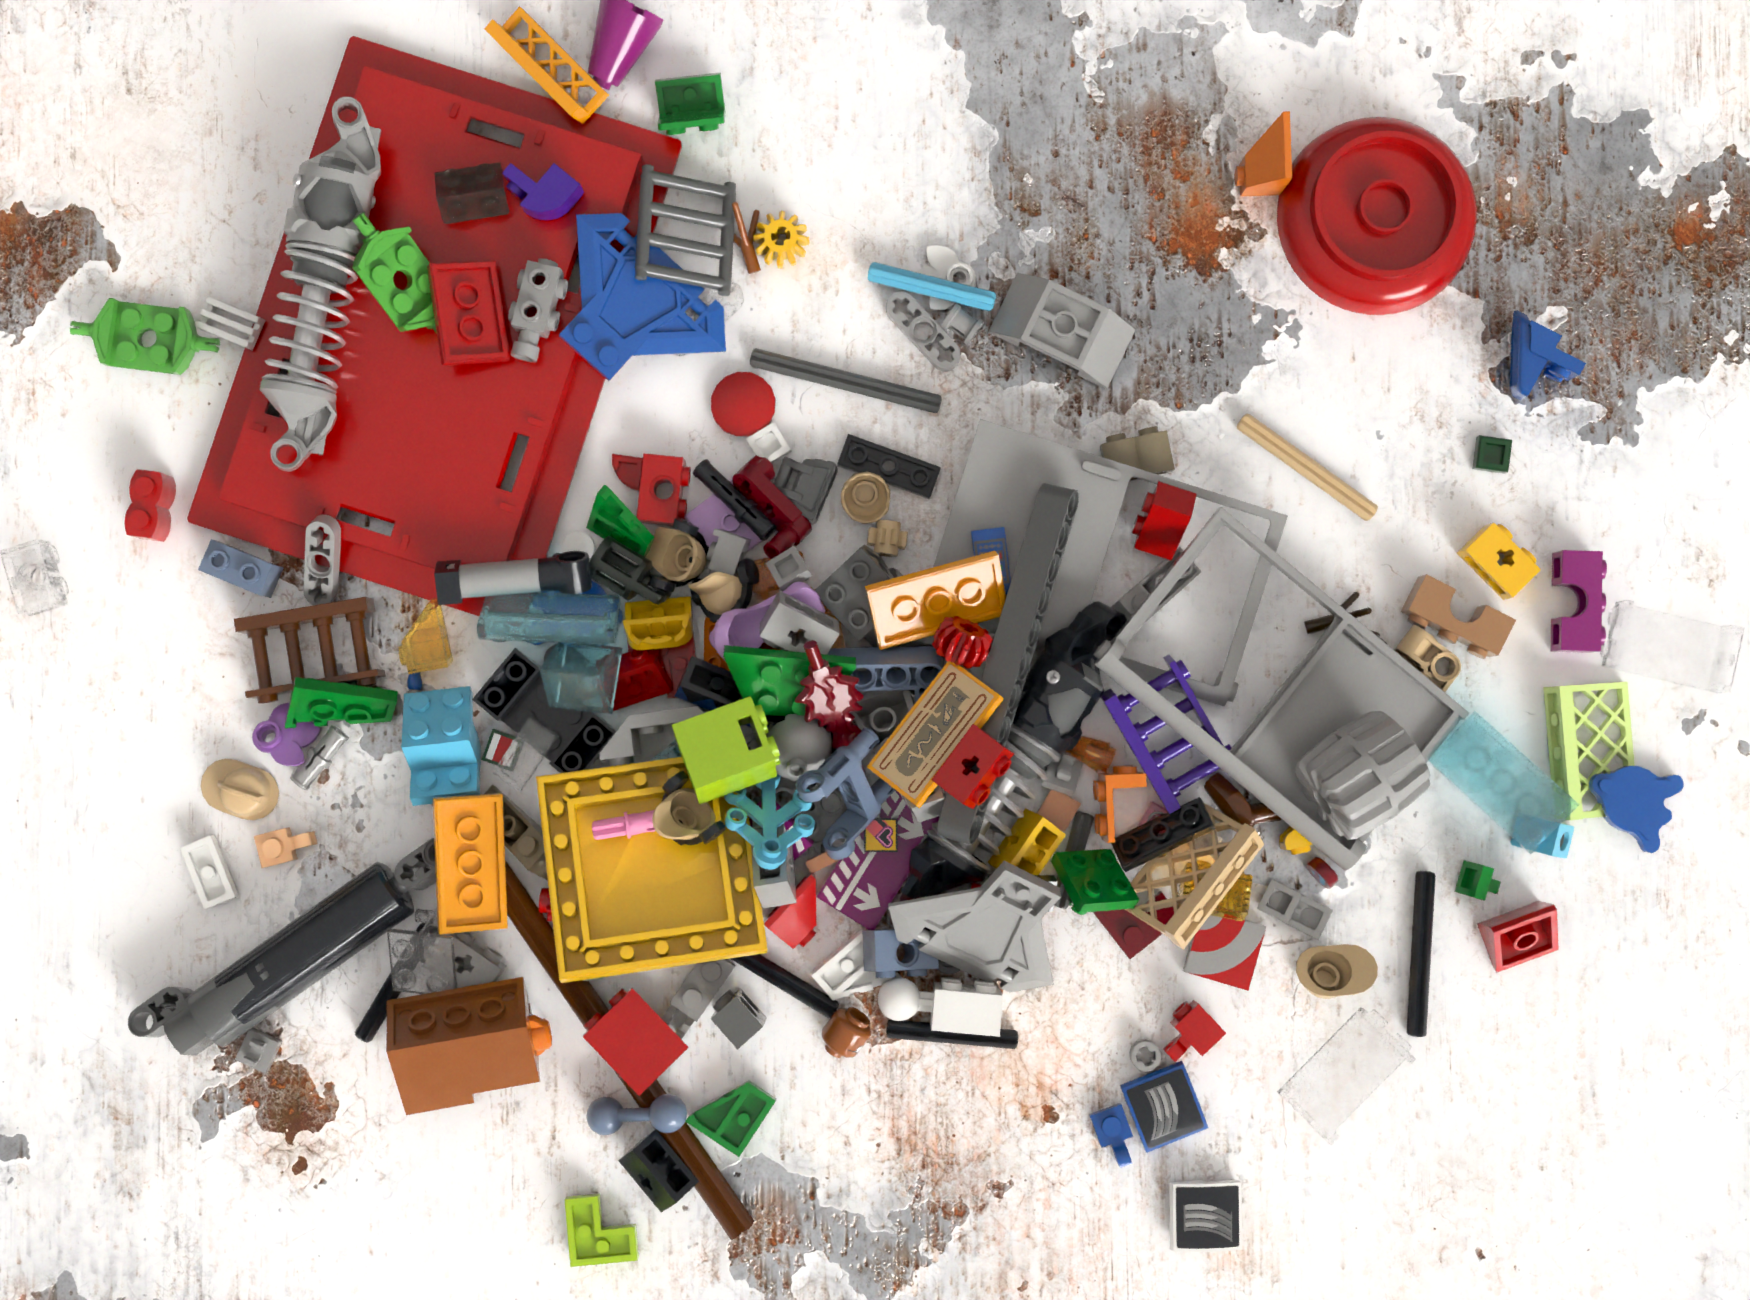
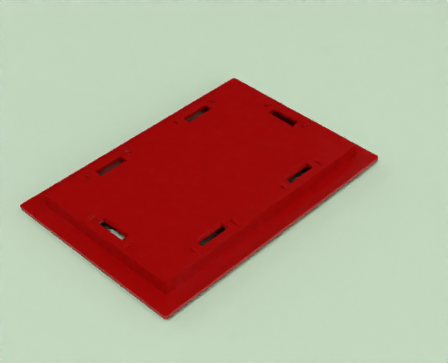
M352 36L348 41L309 159L329 150L341 139L333 123L332 107L334 103L342 97L356 99L364 110L369 126L381 129L378 146L381 176L375 182L373 196H375L376 202L374 207L370 209V222L380 232L410 227L412 230L409 233L410 237L430 263L496 260L508 346L511 354L513 343L518 341L520 332L515 331L512 327V321H509V310L512 302H517L520 289H517V279L520 270H525L527 260L538 262V259L542 258L556 262L564 273V279L569 282L578 255L576 215L622 213L630 220L624 230L634 238L637 235L642 166L645 164L652 165L654 171L673 175L682 149V142L679 139L597 113H593L582 124L571 117L553 99ZM345 109L339 113L338 117L343 122L351 123L357 119L358 115L353 110ZM474 119L524 135L521 147L519 148L467 131L470 120ZM512 163L535 183H538L552 164L555 163L580 183L585 193L573 208L562 217L553 220L535 219L527 215L520 206L524 198L522 200L506 188L508 181L502 172ZM654 185L653 202L664 204L669 188ZM652 215V233L655 231L659 216ZM283 233L256 316L266 321L253 351L245 348L187 517L188 522L305 560L306 528L317 516L329 515L337 520L341 507L394 524L391 536L337 520L341 527L339 571L438 603L434 571L438 561L461 560V564L547 558L606 379L559 337V334L582 310L581 288L579 287L578 293L567 290L564 300L558 298L555 311L560 312L559 325L556 332L550 331L548 338H539L537 347L540 348L537 362L523 361L510 355V359L506 362L442 366L438 338L433 328L423 327L400 332L357 275L358 279L351 284H346V288H344L354 298L353 302L349 305L334 307L345 313L350 322L344 327L327 328L341 335L346 344L340 349L323 350L337 357L342 366L334 371L318 372L330 377L338 385L336 389L338 393L335 394L337 395V420L332 430L327 434L323 455L311 453L298 469L285 472L275 466L271 459L270 451L273 444L288 431L289 427L281 415L276 417L266 414L270 402L259 390L263 376L266 374L280 375L282 369L267 365L265 360L268 358L279 361L290 360L292 347L273 344L269 341V338L272 336L294 340L296 325L277 322L273 319V316L279 314L297 318L299 312V303L280 300L277 294L284 292L301 296L303 290L294 280L284 278L281 275V272L284 270L292 271L293 265L290 256L284 252L287 250L285 246L287 244V235ZM616 239L610 244L619 253L624 249ZM400 271L394 274V285L398 289L404 290L408 283L406 275ZM537 276L535 284H543L545 277ZM340 293L330 294L329 300H344L347 297ZM529 308L527 317L535 316L537 308ZM327 312L325 322L343 321L338 316ZM323 334L322 343L339 342ZM319 356L318 365L335 364ZM315 379L316 382L327 384L323 381ZM520 434L529 437L512 492L500 489L517 436ZM285 446L279 450L277 454L278 460L283 464L293 463L297 457V451L293 447ZM320 526L318 529L323 531L324 541L329 534L324 533V528ZM315 555V561L318 565L330 567V563L325 556ZM535 592L463 598L462 603L447 604L445 606L510 627L522 629Z

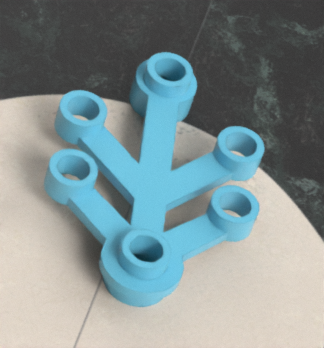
M778 774L777 777L755 784L761 789L762 809L746 796V788L736 791L739 795L730 793L724 796L728 803L738 807L727 811L725 826L731 831H736L754 847L753 856L756 863L768 870L776 869L783 864L787 858V848L802 837H809L813 833L815 826L813 817L808 814H800L796 816L793 828L777 837L778 827L799 812L809 810L812 806V802H805L799 799L800 796L796 789L792 800L776 811L775 788L779 785L781 778ZM747 815L762 827V835L746 823Z

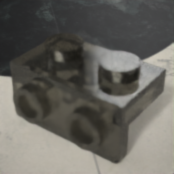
M501 162L484 163L460 169H447L434 173L436 199L444 224L509 214Z

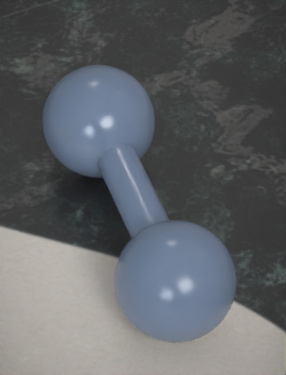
M663 1094L657 1097L650 1107L623 1108L616 1099L601 1097L590 1104L586 1119L591 1130L599 1135L615 1133L620 1129L623 1122L650 1121L656 1130L663 1133H672L679 1130L685 1123L687 1109L682 1099L673 1094Z

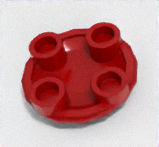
M736 372L724 377L716 385L711 396V412L715 422L724 432L734 436L748 437L771 424L775 413L776 399L771 386L762 377L751 372Z

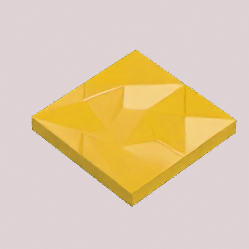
M682 757L536 776L557 965L561 983L767 953L762 907L753 884L751 844L736 831H731L726 827V830L708 844L701 842L696 845L684 844L682 846L673 839L660 836L656 831L631 835L630 839L627 838V835L596 840L593 837L592 822L621 817L624 816V812L633 814L655 810L662 802L665 794L662 787L671 777L681 771H684L689 777ZM690 778L681 789H693ZM724 796L708 802L714 811L715 823L721 820L724 825L727 811L731 808H738L736 805L728 803ZM747 815L746 823L750 825L749 816Z

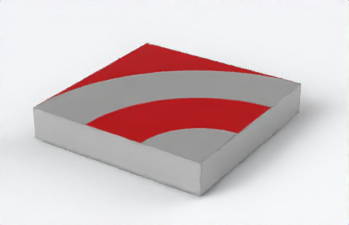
M1213 911L1191 939L1183 971L1249 991L1267 926Z

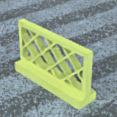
M1628 682L1543 687L1554 819L1579 820L1583 818L1606 817L1604 811L1601 810L1602 804L1596 803L1591 811H1583L1582 797L1587 790L1590 791L1589 781L1593 775L1601 774V772L1606 774L1611 771L1606 766L1615 755L1623 760V766H1635ZM1609 689H1617L1618 703L1613 710L1601 701ZM1599 690L1596 695L1591 691ZM1581 691L1591 700L1582 713L1574 706L1573 692ZM1595 706L1607 715L1599 728L1587 718ZM1612 722L1620 727L1621 736L1616 743H1613L1604 734ZM1582 723L1593 733L1585 745H1582L1576 736V730ZM1598 739L1610 748L1601 761L1590 752ZM1584 757L1588 758L1596 766L1587 779L1579 772V764Z

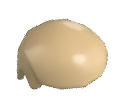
M868 471L854 473L843 485L841 491L842 507L854 521L862 524L877 522L889 510V486L880 475Z

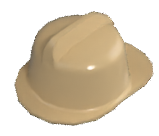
M222 759L215 761L207 767L202 776L201 791L206 802L213 808L235 817L247 820L261 819L271 813L278 803L279 789L272 775L263 769L238 760Z
M1357 945L1317 946L1308 948L1301 953L1296 962V973L1300 983L1311 994L1318 998L1331 999L1337 996L1355 995L1368 990L1373 986L1378 976V966L1375 958L1366 949Z

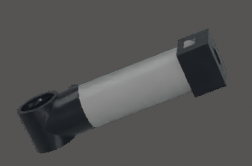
M584 551L555 553L552 557L473 564H461V560L438 561L434 571L438 605L459 604L463 602V598L558 590L564 594H579L592 588L589 555Z

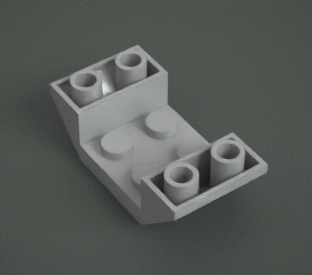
M1017 273L988 333L1017 347L1020 342L1079 370L1077 376L1107 390L1136 329L1110 308L1054 281Z
M695 706L629 715L599 753L600 760H609L610 766L634 763V756H642L639 731L640 735L663 733V726L681 722L707 711Z

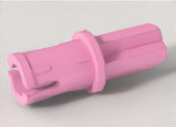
M654 810L633 814L624 812V816L594 821L592 822L593 837L596 840L627 835V838L630 839L631 835L655 832L652 821Z

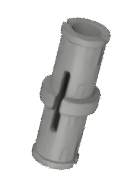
M331 725L316 747H310L307 751L308 757L296 772L291 775L290 779L300 788L308 790L321 771L331 766V759L349 737L342 730Z

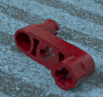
M755 455L733 475L732 482L748 500L753 499L758 504L757 508L777 526L776 530L778 533L763 546L767 557L773 559L792 546L799 545L811 533L812 526L808 519L802 515V512L771 482L776 475L772 463L765 457Z

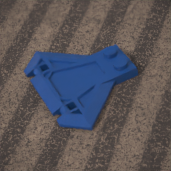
M622 213L576 215L582 310L559 334L563 341L608 381L614 377L632 356L726 352L724 307L716 299L707 306L699 298L705 290L703 287L647 277L644 281L635 279L637 235L633 238L624 230L630 222L628 218ZM614 239L624 247L620 253L610 245ZM650 246V264L683 270L660 248ZM689 307L699 315L695 322L685 313Z

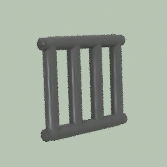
M643 165L640 181L635 279L644 281L647 277L715 289L718 290L719 295L729 296L732 280L735 225L732 203L736 202V184L734 182H725L724 185L705 182L654 171L652 165ZM658 185L722 198V215L653 202V187ZM652 215L721 229L720 246L652 233ZM650 246L719 259V275L713 276L650 264Z

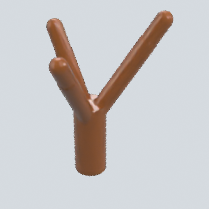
M733 202L732 208L741 237L739 238L734 233V242L741 248L748 274L759 272L761 269L753 246V235L756 233L760 212L759 210L753 211L747 236L739 205L737 202Z

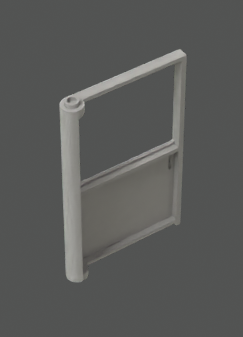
M980 419L933 567L973 557L971 531L1005 527L1010 577L1012 580L1037 494L1042 484L1046 483L1078 490L1079 503L1036 644L1037 648L1044 649L1046 638L1068 627L1074 621L1079 611L1082 612L1084 608L1090 605L1125 493L1132 477L1154 484L1160 481L1196 493L1198 498L1268 519L1270 526L1264 543L1275 552L1277 551L1288 515ZM1261 555L1223 671L1219 672L1214 686L1191 678L1186 679L1198 699L1225 706L1227 701L1233 702L1236 696L1238 683L1234 681L1272 564ZM1000 617L980 622L979 626L995 634ZM1124 657L1119 659L1145 682H1149L1167 672ZM1177 681L1166 687L1167 689L1183 693Z
M1222 507L1216 510L1110 642L1107 639L1104 640L1093 654L1097 658L1094 665L1344 871L1353 867L1362 857L1367 847L1363 842L1372 831L1353 840H1348L1344 835L1339 836L1332 829L1330 821H1323L1318 816L1316 804L1308 801L1302 790L1303 785L1298 781L1295 772L1298 760L1338 728L1367 712L1381 711L1395 720L1408 733L1427 763L1461 719L1465 720L1469 715L1467 710ZM1222 526L1228 527L1334 616L1331 625L1230 750H1227L1119 660L1127 648V643Z

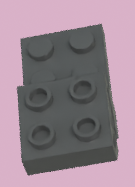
M864 544L814 591L819 595L821 602L858 642L864 637L872 647H878L865 586L903 575L895 568L888 569L882 557ZM934 635L893 647H933ZM892 667L893 670L901 669L900 667Z

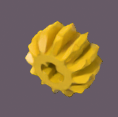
M785 211L779 212L778 220H775L773 215L768 213L766 217L769 225L758 222L757 229L761 233L753 235L754 242L760 244L756 248L757 255L766 254L764 261L767 265H770L776 258L777 266L780 269L783 268L785 259H788L791 266L796 265L794 254L799 257H805L806 251L801 246L809 245V237L803 235L807 231L806 225H797L798 216L795 214L787 221ZM779 234L786 235L783 245H777Z

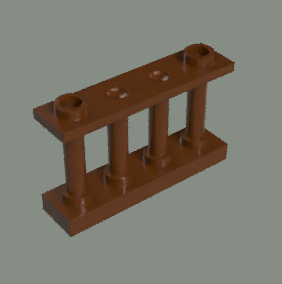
M360 597L234 619L235 632L247 634V637L252 640L259 689L245 691L246 698L257 699L258 704L278 701V695L292 693L295 677L305 678L298 631L301 630V624L313 623V627H317L325 678L316 680L336 683L356 682L358 686L377 684L376 678L386 677L385 670H371L363 620L366 619V613L375 612L374 600L368 597ZM345 617L346 622H350L357 672L338 675L330 625H333V619ZM280 628V633H284L292 683L273 687L265 636H268L267 630Z

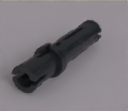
M708 459L703 460L696 466L693 471L694 476L735 514L734 518L739 523L744 522L762 542L771 537L776 531L777 526L757 508L758 504L753 499L748 500Z

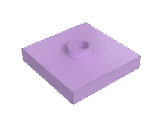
M714 494L686 514V519L699 527L698 532L702 534L706 545L709 547L713 541L717 542L719 538L713 535L715 528L751 539L747 552L762 542L744 522L739 523L734 518L735 514Z

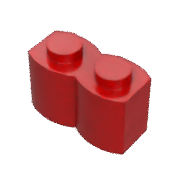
M137 469L131 478L129 486L132 503L125 514L124 525L126 534L139 539L164 542L171 529L169 509L176 495L174 477L161 472Z

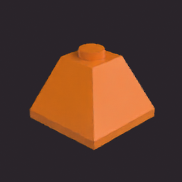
M1290 111L1281 113L1245 154L1239 166L1235 167L1234 180L1235 186H1240V197L1280 195L1292 179Z

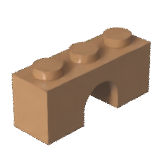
M1427 574L1417 578L1400 611L1409 616L1408 622L1423 629L1429 626L1439 631L1437 634L1439 638L1452 644L1458 641L1468 646L1466 651L1478 658L1485 659L1486 656L1499 655L1516 619L1488 605H1483L1476 608L1469 621L1461 622L1453 616L1450 609L1451 599L1456 589Z

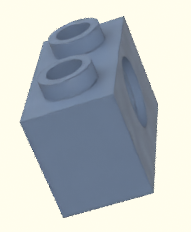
M212 539L198 568L199 571L269 598L272 597L284 569L274 563Z
M894 929L862 931L864 971L875 972L876 978L896 977V971L907 970V976H927V969H939L937 958L918 950L920 941L913 939L908 944H904L897 940ZM899 945H902L905 950V956L902 961H899L896 956Z

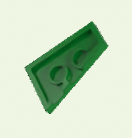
M295 677L284 728H296L297 722L314 721L315 726H328V720L344 719L349 724L391 722L397 704L398 691Z

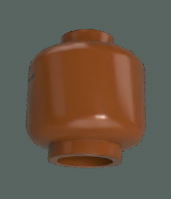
M854 1007L836 1010L822 1029V1038L826 1043L825 1049L836 1058H841V1056L846 1058L855 1057L871 1036L868 1017Z

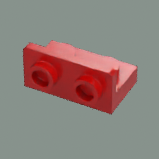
M632 649L617 656L606 657L597 663L594 684L612 712L672 692L673 683L658 660L659 649Z

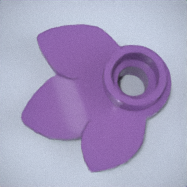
M289 703L277 706L267 721H263L255 727L252 740L258 750L270 753L277 763L285 766H298L304 763L302 748L309 746L316 740L320 733V728L315 726L313 722H297L296 728H284ZM275 733V738L271 742L265 741L268 734Z

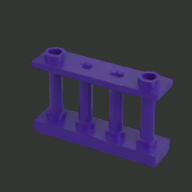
M1169 654L1163 657L1170 670L1149 681L1147 684L1159 692L1177 681L1186 698L1174 706L1184 714L1193 710L1202 725L1201 728L1223 745L1186 681L1191 675L1182 660L1180 659L1175 662ZM1111 688L1102 694V701L1169 814L1181 808L1176 797L1181 795L1180 791L1220 769L1208 759L1174 780L1172 778L1165 780L1160 772L1165 767L1164 763L1194 746L1182 737L1158 752L1153 750L1149 753L1144 741L1149 739L1148 735L1167 724L1157 716L1142 724L1139 722L1133 724L1127 714L1132 711L1131 708L1140 703L1130 693L1125 696L1123 694L1116 696ZM1230 744L1224 746L1227 750L1232 748Z

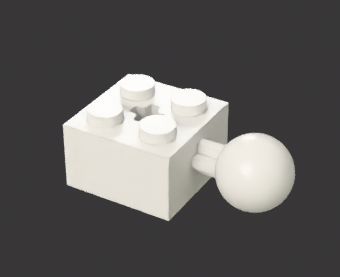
M897 977L885 982L879 990V1008L891 1020H907L914 1016L917 1011L931 1012V1031L1000 1037L1003 994L1000 988L996 987L992 981L974 980V985H965L961 983L959 978L941 977V982H933V991L927 992L919 991L912 981Z

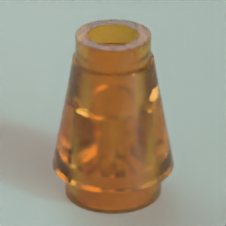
M1081 736L1076 746L1066 752L1096 773L1099 770L1107 773L1117 749L1111 747L1110 742Z

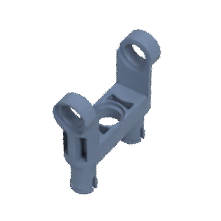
M863 728L861 733L847 747H839L817 770L804 772L796 780V789L800 798L805 802H816L823 797L827 798L837 787L841 793L847 810L826 831V835L823 838L824 849L827 855L834 860H842L853 853L855 850L854 840L880 814L881 805L896 791L881 778L870 787L861 767V761L875 746L880 744L878 736L869 728ZM821 783L816 790L805 791L809 785ZM840 838L846 839L843 845L831 847L835 840Z

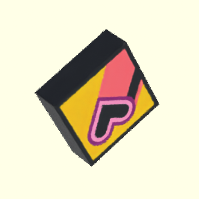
M875 818L864 830V852H898V818Z

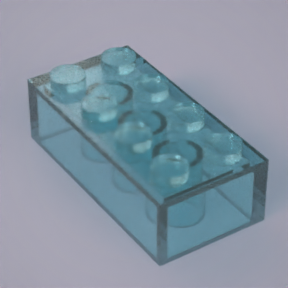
M1476 711L1428 759V762L1528 854H1532L1580 805Z

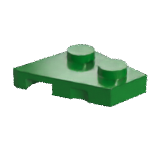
M603 485L596 495L586 528L603 539L611 536L646 558L654 536L606 485Z
M748 1080L690 1114L685 1122L740 1157L777 1098Z

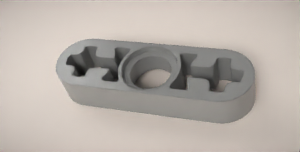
M904 291L893 293L886 303V313L889 319L936 369L944 372L953 370L960 361L961 352L959 346L909 293ZM895 301L899 303L908 302L907 312L912 317L916 312L920 314V316L915 317L911 321L909 327L904 325L908 322V318L904 313H894ZM917 324H929L933 330L932 336L927 340L916 338L913 330ZM938 336L942 338L938 345L944 351L953 350L951 355L953 361L950 363L947 360L938 361L940 353L934 346L931 351L926 349V347L931 346L936 341Z
M329 515L317 516L306 528L303 593L311 605L330 603L338 594L341 527L338 521ZM320 526L324 528V533L329 534L324 541L323 531L318 529ZM315 555L325 556L330 563V567H320L315 561ZM320 582L322 592L326 593L325 595H322L320 589L316 588V586Z

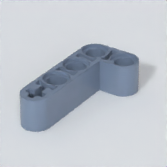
M930 646L890 647L882 650L879 647L831 648L827 654L856 657V669L867 668L866 671L855 669L850 675L859 678V682L855 685L858 691L914 690L915 703L944 667V657L938 655L936 649ZM927 666L935 667L934 669L930 670L924 669ZM892 667H900L901 669H900V670H891L890 668H892Z

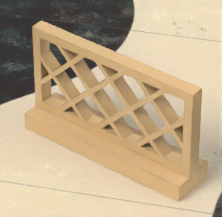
M1205 803L1204 805L1216 828L1206 833H1211L1213 846L1195 849V841L1192 840L1189 841L1190 851L1173 855L1171 850L1146 862L1130 884L1136 893L1148 890L1149 903L1135 906L1133 909H1125L1170 938L1175 945L1183 950L1264 846L1255 828L1246 823L1241 825ZM1227 829L1237 832L1230 842L1218 844L1217 832ZM1214 854L1215 862L1207 869L1198 870L1197 858ZM1191 859L1193 872L1175 876L1174 863ZM1168 864L1170 877L1153 881L1152 873L1156 867ZM1194 880L1195 888L1192 892L1178 897L1177 884ZM1171 885L1172 898L1155 902L1154 889ZM1173 906L1174 915L1166 925L1157 920L1156 910Z

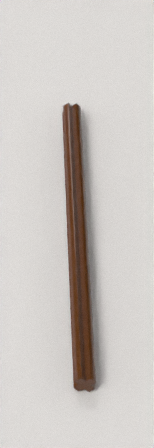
M505 860L507 916L582 1025L597 1012L603 1016L609 1009L589 981L560 982L554 930L544 915L539 913L538 906ZM618 1075L640 1108L650 1107L657 1097L666 1094L656 1079L638 1096ZM685 1122L679 1130L672 1133L658 1131L698 1179L699 1182L694 1186L730 1240L737 1238L742 1232L747 1231L754 1224L753 1218L689 1125Z

